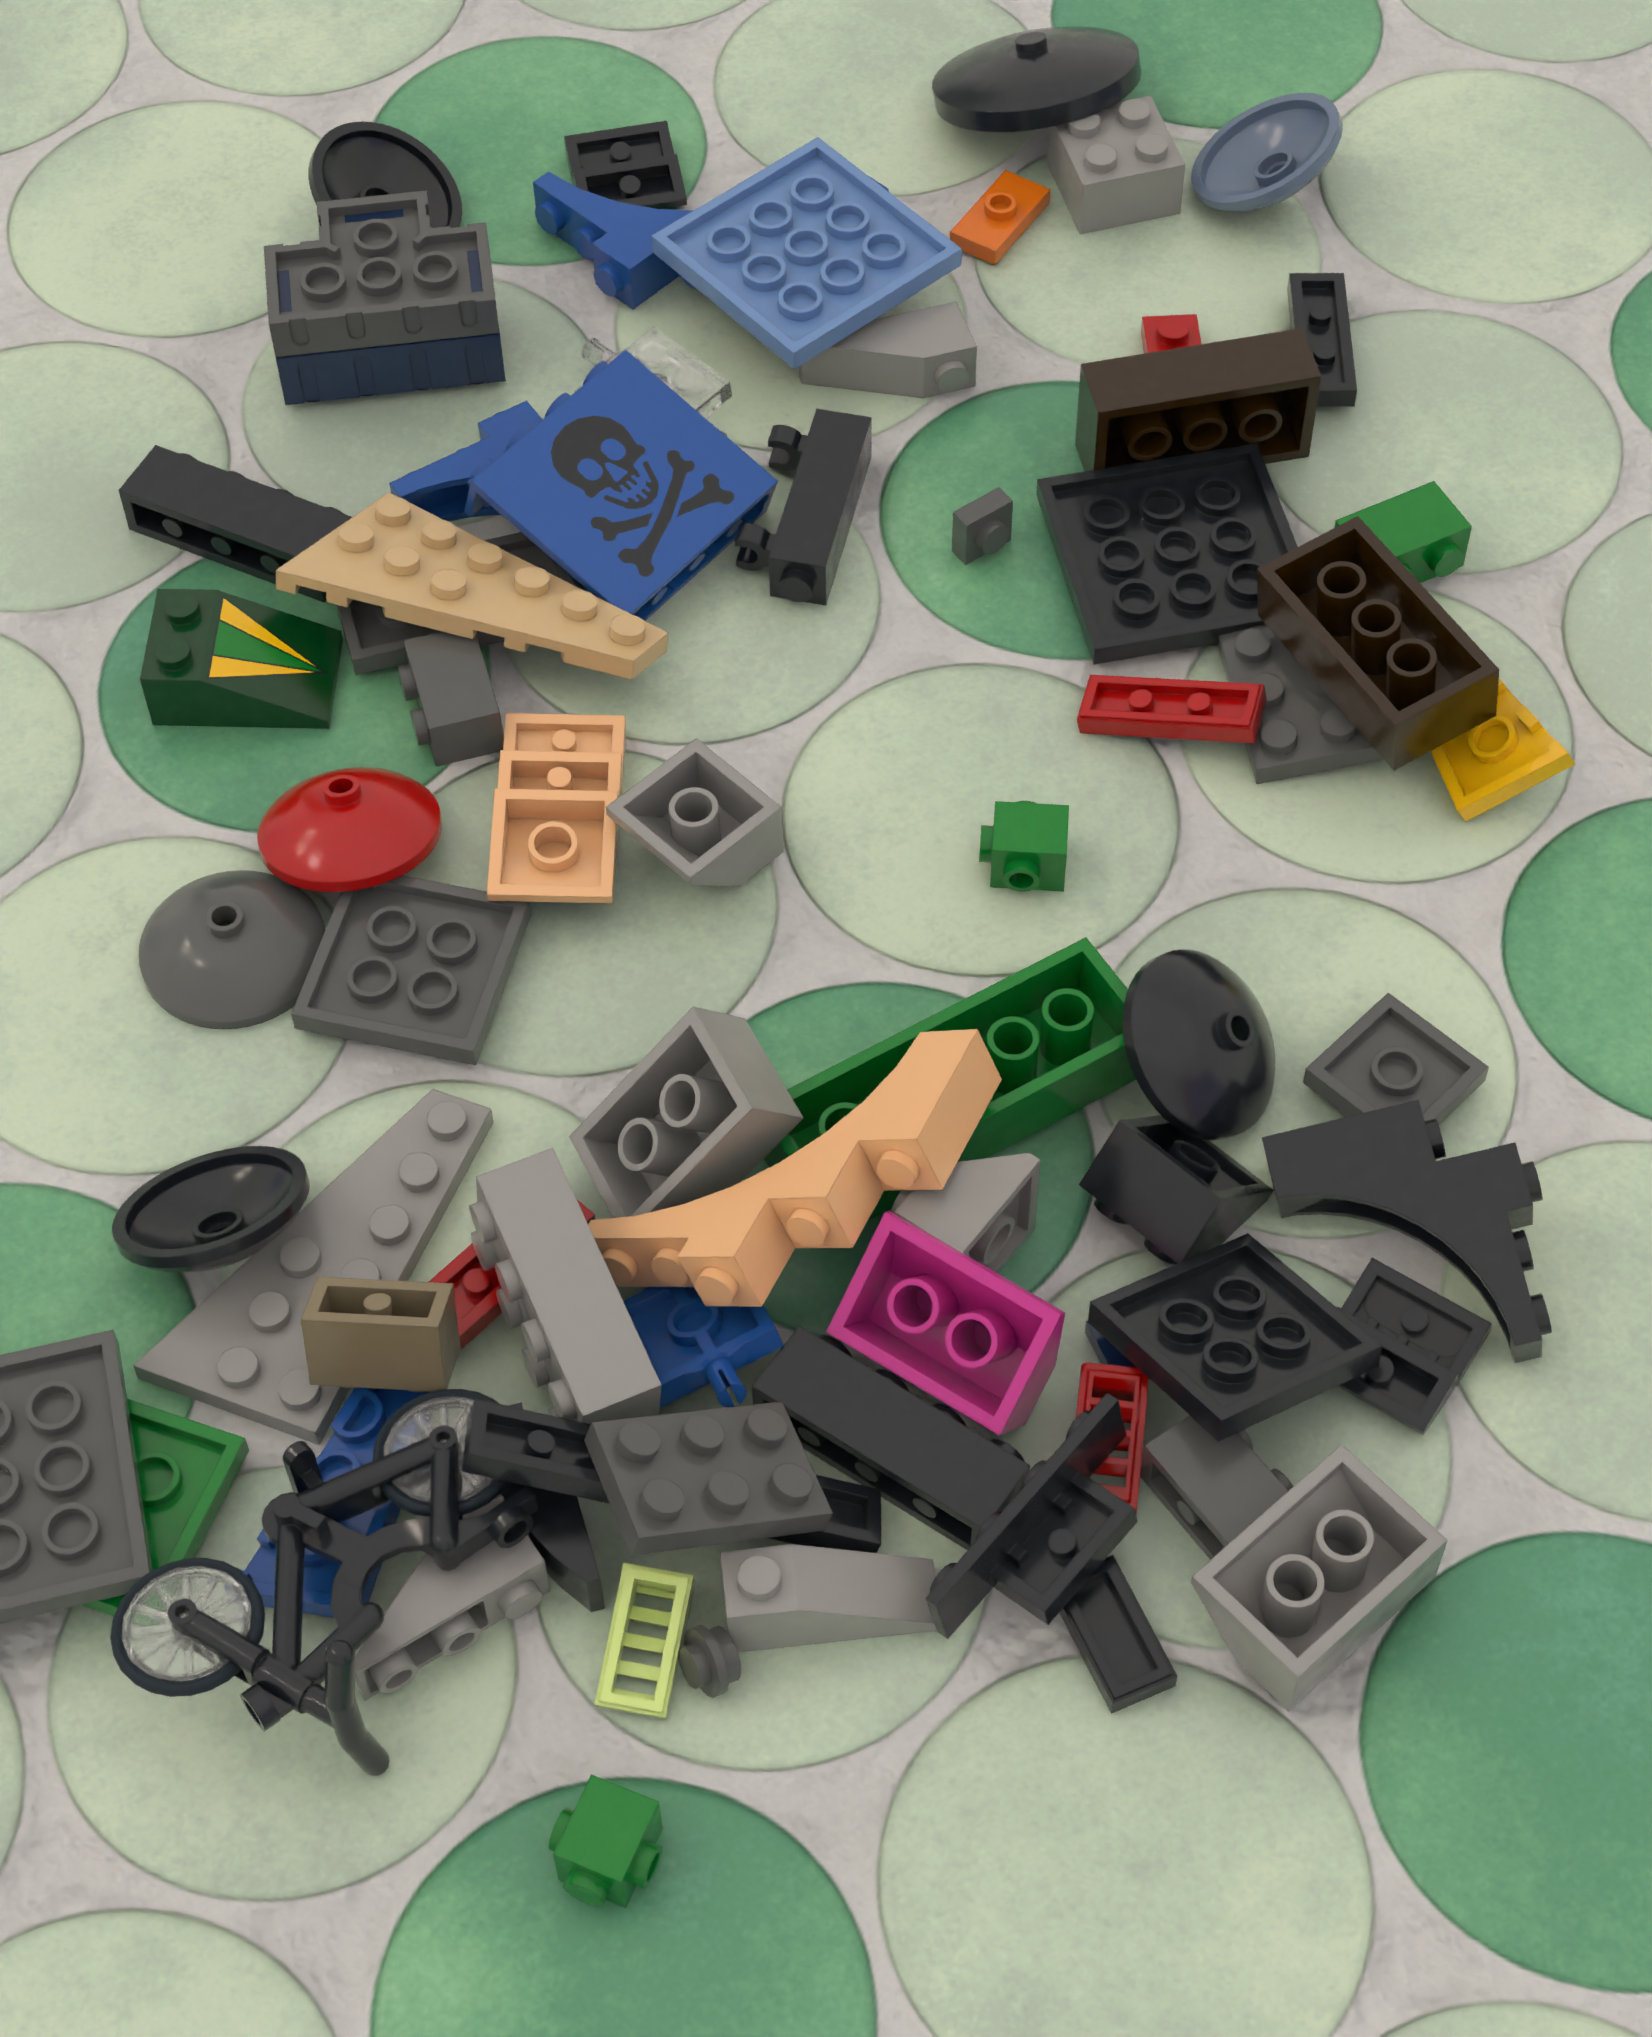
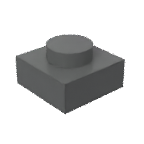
M1000 487L953 512L952 552L965 565L985 554H992L998 551L1005 543L1011 540L1013 500Z

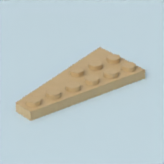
M389 492L276 570V590L296 594L300 586L326 592V602L348 607L352 600L381 606L385 617L470 639L475 637L477 631L503 637L505 648L526 652L530 645L559 651L564 663L631 680L667 652L668 632Z

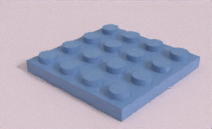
M819 137L651 236L652 252L793 369L798 368L961 266L962 248Z

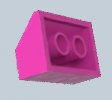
M887 1211L884 1213L826 1332L1000 1436L1026 1425L1056 1366L1065 1312L891 1211Z

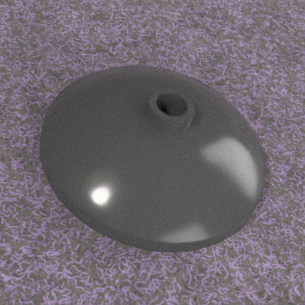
M249 870L215 873L184 885L173 892L156 908L141 935L138 954L139 966L144 983L153 999L165 1011L179 1020L210 1029L250 1027L271 1020L295 1006L324 935L325 926L322 916L312 899L299 887L288 884L275 875ZM226 923H231L230 925H227V926H221V925L226 924Z

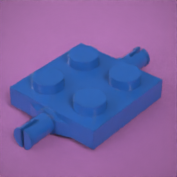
M646 1287L642 1292L623 1301L661 1383L660 1408L708 1384L712 1385L721 1406L734 1407L735 1405L727 1388L730 1387L739 1404L743 1402L747 1394L746 1388L741 1383L736 1370L784 1347L779 1333L764 1305L762 1307L705 1306L694 1287Z

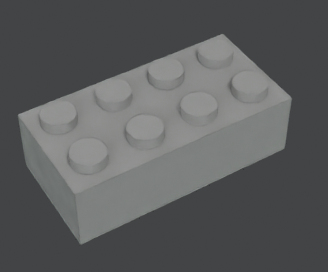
M547 1149L476 1176L477 1202L469 1205L471 1218L476 1229L475 1232L471 1233L472 1243L483 1269L486 1271L495 1267L502 1288L496 1290L500 1309L510 1329L519 1325L522 1328L527 1347L522 1349L527 1371L536 1388L547 1385L554 1406L548 1409V1414L587 1424L659 1415L661 1383L554 1149Z

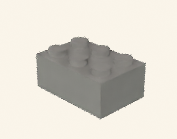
M693 1006L579 1125L569 1138L612 1217H627L682 1205L741 1182L803 1119V1116L745 1018Z

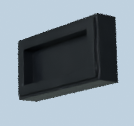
M1113 1555L1107 1557L1059 1613L1112 1714L1175 1687L1178 1676Z

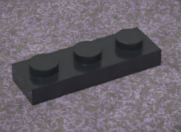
M1289 273L1287 292L1291 330L1302 328L1321 374L1317 407H1355L1357 384L1344 273Z

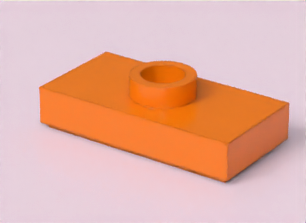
M1005 170L950 231V240L962 248L963 252L996 265L1049 205L1050 189Z

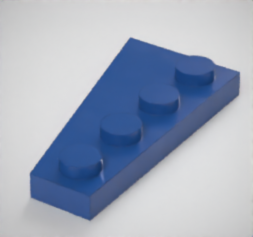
M354 1388L330 1425L334 1431L333 1435L316 1458L323 1482L372 1462L375 1441L380 1429L388 1418L405 1403L430 1392ZM437 1405L427 1407L405 1421L394 1434L388 1448V1454L425 1439ZM389 1501L340 1524L368 1536L383 1527L396 1523L401 1508L392 1501ZM263 1529L257 1537L261 1546L246 1569L241 1571L254 1582L262 1596L264 1607L274 1608L276 1545L269 1541ZM306 1548L304 1553L303 1613L334 1618L330 1607L332 1585L340 1564ZM382 1563L370 1574L362 1591V1605L369 1602ZM229 1581L224 1590L232 1602L248 1604L242 1592Z

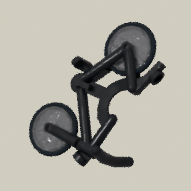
M441 1389L422 1394L402 1405L382 1426L374 1444L372 1462L326 1482H323L314 1452L305 1441H297L291 1444L283 1454V1462L293 1492L281 1494L270 1501L264 1509L261 1519L266 1537L272 1544L276 1545L272 1653L260 1645L264 1633L265 1609L262 1596L254 1582L240 1569L224 1561L209 1558H185L164 1564L147 1573L129 1589L120 1601L113 1617L110 1635L113 1656L120 1670L135 1685L151 1693L169 1697L192 1696L207 1692L226 1683L235 1676L251 1686L242 1692L240 1697L253 1720L264 1732L281 1721L280 1719L292 1710L300 1714L308 1713L334 1728L340 1746L364 1772L371 1776H379L385 1773L389 1768V1755L365 1728L355 1698V1651L384 1622V1611L379 1604L367 1602L362 1605V1591L370 1574L385 1560L400 1553L423 1551L434 1558L435 1564L440 1569L451 1571L492 1541H495L501 1548H510L521 1542L528 1535L533 1526V1518L530 1515L538 1511L535 1494L528 1486H525L487 1513L474 1518L463 1519L464 1514L472 1513L492 1502L510 1483L462 1472L467 1419L474 1400L479 1399L499 1403L482 1393L465 1389ZM389 1501L414 1515L423 1516L388 1525L368 1536L340 1524ZM306 1548L340 1564L333 1580L330 1606L338 1627L301 1662L304 1553ZM324 1680H325V1688L321 1686V1683H322Z

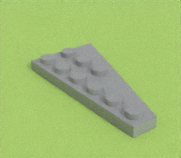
M432 1089L307 1204L283 1232L261 1250L253 1254L135 1363L133 1367L138 1379L320 1445L350 1388L310 1385L301 1318L317 1277L408 1281L494 1123L491 1108Z

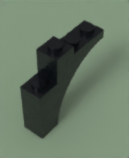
M1419 1100L1262 1137L1281 1219L1296 1215L1321 1214L1345 1216L1370 1221L1397 1230L1421 1242L1447 1260L1480 1293L1497 1319L1506 1337L1515 1363L1542 1357L1541 1336L1552 1333L1551 1323L1542 1293L1530 1296L1523 1273L1524 1271L1534 1269L1525 1231L1512 1232V1229L1533 1225V1202L1541 1201L1543 1197L1533 1161L1521 1164L1515 1142L1435 1161L1436 1159L1446 1157L1441 1131L1436 1118L1424 1121Z

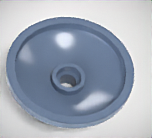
M1295 93L1270 99L1241 113L1216 132L1197 156L1191 174L1192 185L1197 196L1205 205L1213 209L1228 212H1248L1280 203L1297 194L1322 172L1337 149L1342 136L1343 123L1336 106L1331 100L1322 95Z

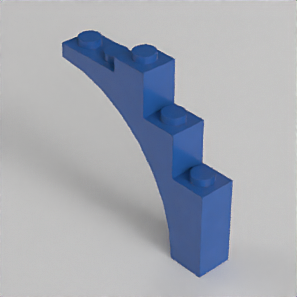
M550 172L545 173L533 182L537 223L547 233L555 234L574 247L583 258L593 260L595 283L607 296H614L634 310L678 277L682 278L690 288L696 289L652 252L651 239L653 234L694 210L655 209L617 202L582 190ZM877 182L879 185H881L884 189H886L889 192V189L887 187Z

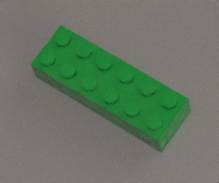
M1087 937L787 1089L801 1112L803 1119L779 1142L764 1160L771 1167L832 1128L861 1104L893 1071L920 1032L978 1029L1002 1080L958 1162L988 1158L1136 1080L1127 1057L1123 1037V1008L1128 989ZM901 1190L884 1191L868 1221L892 1209Z

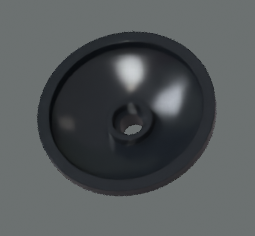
M351 122L330 130L319 141L312 153L308 168V179L315 203L427 190L432 228L460 227L462 202L454 178L438 156L413 136L381 123Z
M1180 949L1164 953L1148 961L1140 968L1131 981L1123 1008L1125 1049L1131 1069L1141 1090L1165 1120L1190 1136L1204 1140H1222L1245 1132L1263 1115L1272 1094L1275 1077L1273 1037L1260 1003L1247 984L1236 973L1208 954Z
M245 1146L208 1153L164 1171L146 1182L128 1197L117 1211L113 1220V1238L122 1256L132 1263L152 1270L163 1272H199L226 1267L244 1260L261 1250L293 1222L309 1194V1177L301 1159L281 1148Z

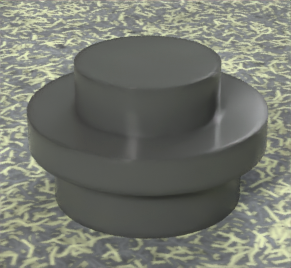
M698 1625L686 1631L685 1646L679 1650V1662L685 1679L692 1688H701L711 1698L726 1693L729 1684L738 1681L741 1676L740 1659L732 1638L721 1626L707 1629L703 1625Z

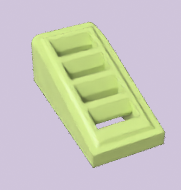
M623 1563L594 1704L596 1707L660 1719L667 1718L679 1664V1650L683 1646L696 1584L694 1575ZM641 1594L673 1600L672 1611L665 1612L634 1606L636 1595ZM630 1621L668 1627L666 1640L628 1633ZM624 1647L663 1654L661 1666L657 1667L621 1660ZM623 1675L656 1681L655 1696L616 1689L617 1676Z

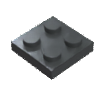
M1387 993L1305 1069L1303 1083L1347 1117L1419 1100L1424 1121L1436 1118L1440 1125L1485 1082L1489 1066L1393 995Z

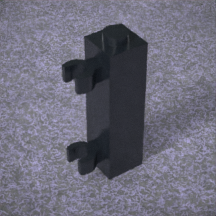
M816 409L808 436L802 435L798 430L787 425H774L768 439V447L773 448L768 462L769 467L782 472L792 471L796 468L797 471L776 534H772L756 524H740L735 539V546L740 547L736 566L751 571L769 567L771 597L826 606L872 458V417Z

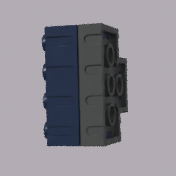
M427 190L316 202L319 240L300 242V244L283 246V244L264 246L268 322L285 405L506 381L486 222L467 224L465 227L450 228V226L432 228Z

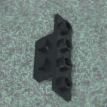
M1107 1393L1092 1411L1086 1410L1079 1414L1069 1427L1066 1439L1047 1461H1039L1030 1469L1023 1480L1021 1491L1002 1512L996 1511L984 1521L977 1533L975 1543L957 1563L946 1565L937 1574L931 1585L929 1595L925 1599L938 1633L949 1639L993 1587L1049 1625L1138 1522L1134 1507L1090 1479L1092 1474L1127 1436L1118 1399Z

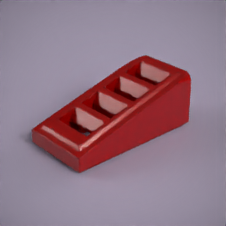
M1091 1362L1083 1363L1080 1370L1076 1417L1086 1410L1092 1411L1108 1393L1118 1399L1123 1422L1130 1423V1430L1125 1429L1127 1436L1114 1449L1128 1452L1127 1458L1108 1456L1093 1474L1124 1477L1125 1487L1099 1485L1134 1507L1135 1513H1137L1149 1378L1136 1367Z

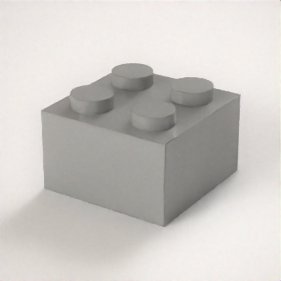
M1151 96L1117 102L1096 114L1049 128L1047 165L1079 234L1181 213L1185 163Z

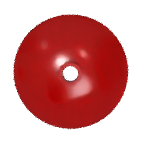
M344 768L308 778L282 794L263 816L258 828L257 842L265 866L282 881L313 891H354L394 880L423 862L439 841L442 831V818L435 796L416 780L401 773L382 768Z

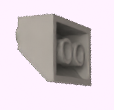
M1341 1444L1192 1576L1191 1584L1235 1660L1283 1707L1290 1711L1436 1577L1448 1540Z

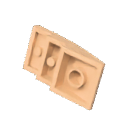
M506 713L503 750H500L498 787L494 790L487 883L488 901L613 903L620 826L606 815V806L622 795L626 739L625 715Z

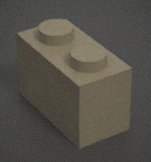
M318 1276L301 1318L310 1385L394 1389L411 1392H433L448 1388L460 1351L454 1286L452 1283Z

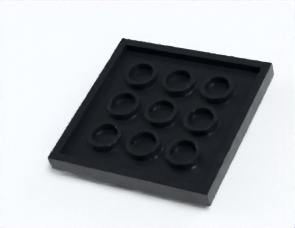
M1257 443L1037 479L1036 496L1093 665L1219 643V635L1265 624L1258 616L1257 568L1290 552L1298 546Z

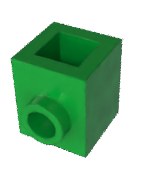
M995 801L994 825H981L979 862L991 863L990 887L1009 888L1018 892L1031 890L1064 892L1069 805L1038 804L1031 801Z
M591 1774L575 1809L572 1810L566 1807L562 1810L549 1840V1850L554 1852L553 1857L558 1879L564 1882L563 1888L566 1892L590 1905L603 1906L607 1900L626 1908L636 1886L646 1889L655 1875L662 1854V1846L656 1844L663 1830L659 1801Z

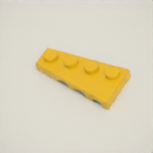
M1500 678L1496 716L1431 751L1454 805L1465 822L1576 764L1563 746L1544 729L1538 719L1525 705L1519 702Z

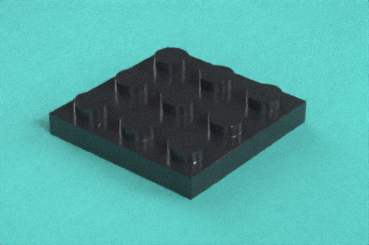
M1248 1233L1090 1301L1088 1323L1218 1442L1379 1367L1382 1345Z

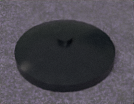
M1050 27L1003 36L975 46L957 55L942 66L932 82L935 108L939 116L946 122L960 128L983 132H1019L1073 122L1109 108L1134 90L1141 78L1139 49L1129 37L1112 30L1095 27Z

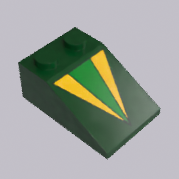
M158 589L140 676L152 724L167 726L329 729L343 643L342 631L219 590Z

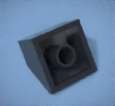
M1161 1115L1119 1120L1079 1183L1083 1189L1096 1198L1094 1205L1100 1213L1119 1224H1129L1146 1238L1144 1245L1148 1251L1169 1264L1180 1263L1224 1243L1269 1199L1274 1191L1211 1141L1199 1139L1180 1131Z

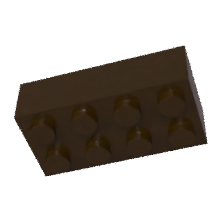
M1302 328L1083 363L1080 368L1075 446L1084 471L1252 443L1258 444L1265 464L1309 457L1321 374Z
M1359 516L1257 568L1258 616L1393 771L1496 716L1500 669Z

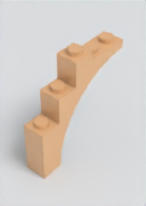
M978 1029L920 1032L898 1065L861 1104L823 1135L781 1162L729 1188L682 1205L636 1216L591 1220L588 1225L616 1287H694L705 1306L762 1307L795 1248H853L884 1191L943 1190L1002 1080Z

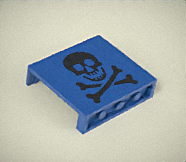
M624 350L609 364L605 361L598 363L586 376L583 386L571 396L568 393L560 395L548 408L545 418L534 428H531L529 425L522 427L512 437L506 447V451L495 461L489 458L485 459L473 470L470 479L467 481L469 492L464 512L471 517L483 506L487 508L491 505L594 596L646 621L736 539L740 524H753L767 511L778 480L631 353Z

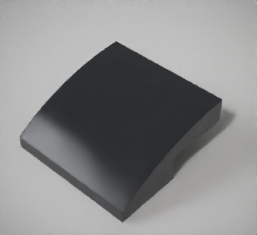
M667 121L564 136L565 151L574 186L617 202L649 208L663 209L687 205L677 154H674Z
M1372 1257L1342 1308H1337L1382 1345L1379 1367L1340 1384L1338 1387L1424 1435L1491 1332L1492 1323Z

